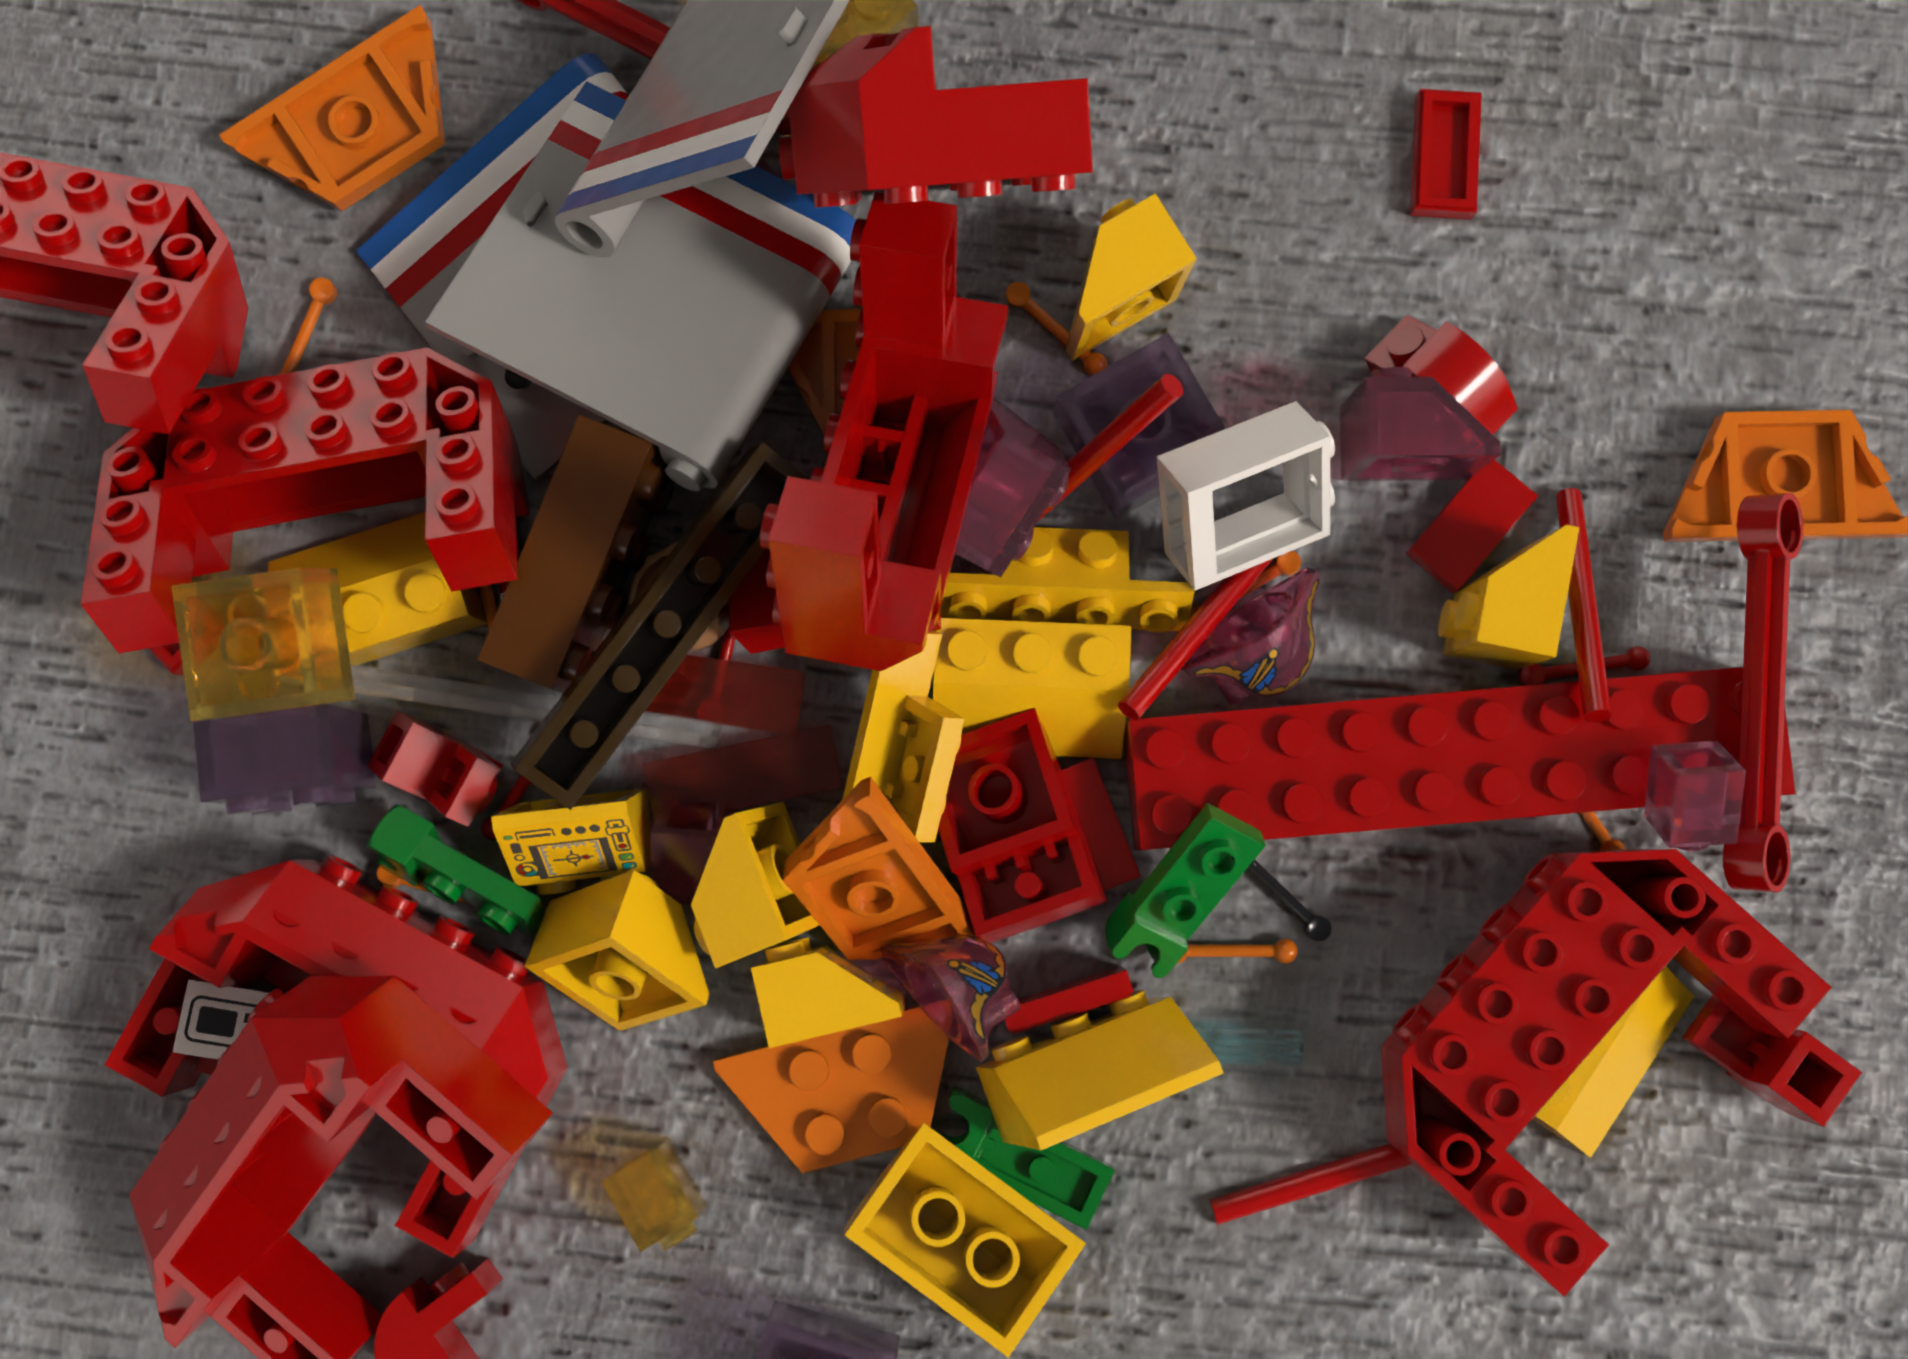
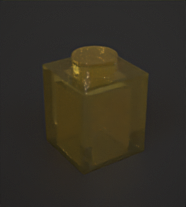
M669 1138L613 1170L601 1181L640 1252L656 1242H659L661 1248L665 1251L691 1236L698 1230L693 1221L700 1216L707 1206Z

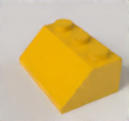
M426 511L268 562L263 615L281 675L311 681L487 624L477 587L451 592L425 541Z
M941 618V629L936 630L942 634V639L934 668L933 700L965 718L961 735L1035 708L1056 757L1122 758L1126 716L1118 708V702L1129 691L1131 626Z
M1665 966L1533 1118L1537 1123L1590 1158L1694 998V995L1667 966Z
M1145 989L1134 991L1130 997L1109 1003L1111 1013L1090 1021L1087 1012L1050 1025L1053 1036L1032 1045L1028 1036L1000 1044L991 1049L994 1060L977 1066L976 1069L1002 1142L1043 1150L1223 1074L1221 1064L1171 997L1148 998Z
M924 1122L883 1170L844 1225V1235L1008 1358L1086 1245V1242Z

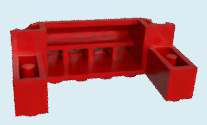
M931 26L902 29L900 33H874L853 38L807 74L789 106L791 135L779 136L783 180L796 179L797 195L813 194L814 207L854 205L862 199L861 191L883 189L885 204L929 200L928 185L949 184L950 191L958 190V198L1001 195V180L1011 179L1012 186L1031 185V192L1076 189L1075 174L1093 173L1088 78L936 90Z
M0 152V297L110 317V321L82 364L104 422L170 434L204 373L233 379L238 369L248 305L230 241L192 187Z
M875 192L867 219L857 218L851 235L850 259L860 262L853 288V304L863 307L856 329V347L860 348L857 361L848 359L843 368L840 398L845 401L841 414L832 412L828 418L824 437V451L829 453L825 468L815 467L810 480L787 476L779 505L769 503L764 512L760 531V546L770 550L766 583L767 587L776 589L772 621L773 624H778L782 627L785 653L883 671L921 653L926 645L927 633L934 629L938 620L994 399L998 372L995 371V363L1003 332L1006 329L1008 306L957 297V205L929 200L885 204L884 193Z
M426 347L340 364H328L318 368L275 376H263L253 380L210 388L195 389L170 434L132 428L103 452L80 605L118 654L185 642L192 577L230 570L233 532L425 496V541L451 592L518 580L516 517L530 514L529 501L518 444L492 381Z
M1677 849L1551 853L1545 856L1529 871L1523 881L1524 884L1513 897L1490 915L1482 925L1480 934L1468 948L1444 967L1436 979V984L1423 999L1409 1008L1399 1018L1392 1029V1034L1381 1045L1387 1141L1420 1173L1449 1195L1538 1278L1564 1297L1609 1244L1506 1151L1507 1147L1672 958L1751 1029L1783 1038L1791 1036L1832 988Z
M327 854L324 860H288L199 887L157 934L150 945L149 950L164 957V960L104 1064L161 1097L195 1086L202 1072L195 1070L200 1057L173 1052L188 979L208 982L218 988L232 986L249 989L254 981L265 979L288 992L309 976H396L546 1107L568 1069L544 981L529 973L528 969L524 967L527 959L500 946H497L493 953L471 941L475 932L469 927L446 916H440L437 922L415 911L419 902L414 897L388 885H383L380 891L359 880L363 873L360 868L330 854ZM520 1155L477 1200L430 1160L394 1226L454 1258L474 1242Z
M309 976L287 993H284L279 988L274 989L252 1010L247 1019L248 1023L242 1032L217 1061V1068L206 1084L190 1100L187 1105L188 1110L177 1126L161 1142L158 1147L159 1152L129 1194L152 1282L164 1338L174 1348L180 1345L203 1322L211 1317L258 1359H354L376 1333L383 1314L318 1259L315 1254L295 1239L289 1231L378 1114L477 1200L520 1155L553 1114L551 1110L396 976Z

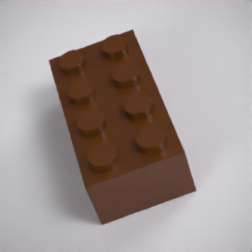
M578 414L517 562L518 580L509 581L477 659L478 661L557 692H565L600 646L607 629L612 630L624 614L628 596L622 594L631 570L638 572L648 556L651 537L647 536L646 532L655 512L662 514L671 499L675 482L666 474L665 469L668 465L663 461L660 452L653 443Z

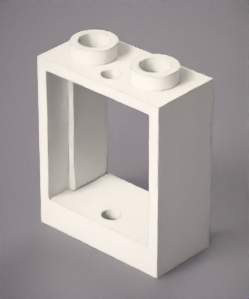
M1295 401L1157 456L1165 554L1195 591L1330 535V507L1335 503L1334 490L1330 483V458L1335 454V445L1328 427L1322 421H1315ZM1283 463V494L1214 521L1212 491Z

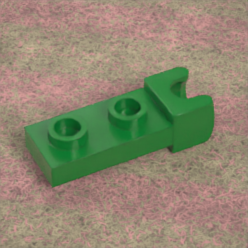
M1207 803L1136 893L1128 892L1108 917L1105 926V936L1112 955L1115 958L1122 959L1136 946L1146 944L1147 950L1154 960V963L1151 965L1153 976L1156 978L1165 977L1188 950L1187 940L1266 846L1261 831Z
M396 804L384 816L370 836L366 847L379 855L376 864L413 886H416L422 877L425 878L422 885L433 895L449 904L454 905L460 898L480 909L477 912L478 918L504 935H510L515 929L532 939L538 931L545 914L538 896L442 843L433 823Z
M954 1087L950 1092L949 1105L951 1109L967 1119L969 1127L964 1134L958 1137H951L941 1132L938 1133L1033 1204L1087 1230L1115 1172L1114 1166L1064 1141L1043 1150L1003 1143L989 1103L963 1089Z

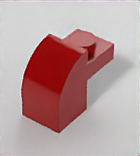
M1406 315L1364 358L1371 374L1412 395L1417 401L1432 389L1470 425L1453 442L1462 447L1467 445L1469 447L1468 450L1474 453L1491 438L1489 435L1493 436L1518 410L1510 385L1496 362L1475 340L1447 321L1437 330ZM1435 384L1443 390L1442 394H1439L1433 388ZM1430 392L1419 403V406L1448 435L1455 436L1456 434L1452 435L1451 433L1459 428L1457 425L1462 429L1464 427L1434 397L1430 396L1433 395ZM1445 394L1454 401L1452 404H1449L1443 398ZM1459 405L1473 420L1479 423V426L1476 428L1472 427L1454 407ZM1431 407L1440 413L1441 410L1446 411L1447 416L1444 415L1446 421L1441 419L1436 421L1435 419L1438 416ZM1434 426L1430 428L1433 431L1441 434ZM1485 429L1489 434L1487 437L1484 434H1482L1483 436L1480 435L1483 430L1485 431ZM1475 435H1478L1483 440V443L1478 441L1480 444L1478 446L1471 440V437L1476 439ZM1467 440L1471 441L1476 446V449L1471 447Z
M397 710L367 767L382 781L429 801L445 817L469 827L477 814L483 812L492 801L497 788L496 778L504 764L462 740Z
M1713 994L1682 1037L1727 1070L1725 1073L1727 1076L1755 1095L1800 1120L1821 1127H1825L1862 1074L1860 1070L1806 1031L1796 1029L1789 1038L1754 1031Z
M489 1258L471 1271L461 1262L430 1287L420 1277L397 1295L388 1305L379 1321L374 1343L375 1359H479L452 1320L487 1295L503 1280Z

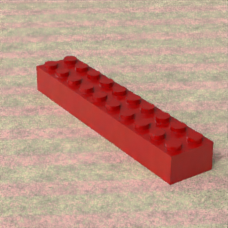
M1743 667L1608 678L1607 684L1612 716L1603 722H1588L1584 720L1579 681L1141 718L1137 721L1129 719L1125 723L1124 750L1134 850L1172 848L1207 803L1261 831L1263 839L1268 840L1738 799ZM1784 707L1781 795H1793L1796 792Z

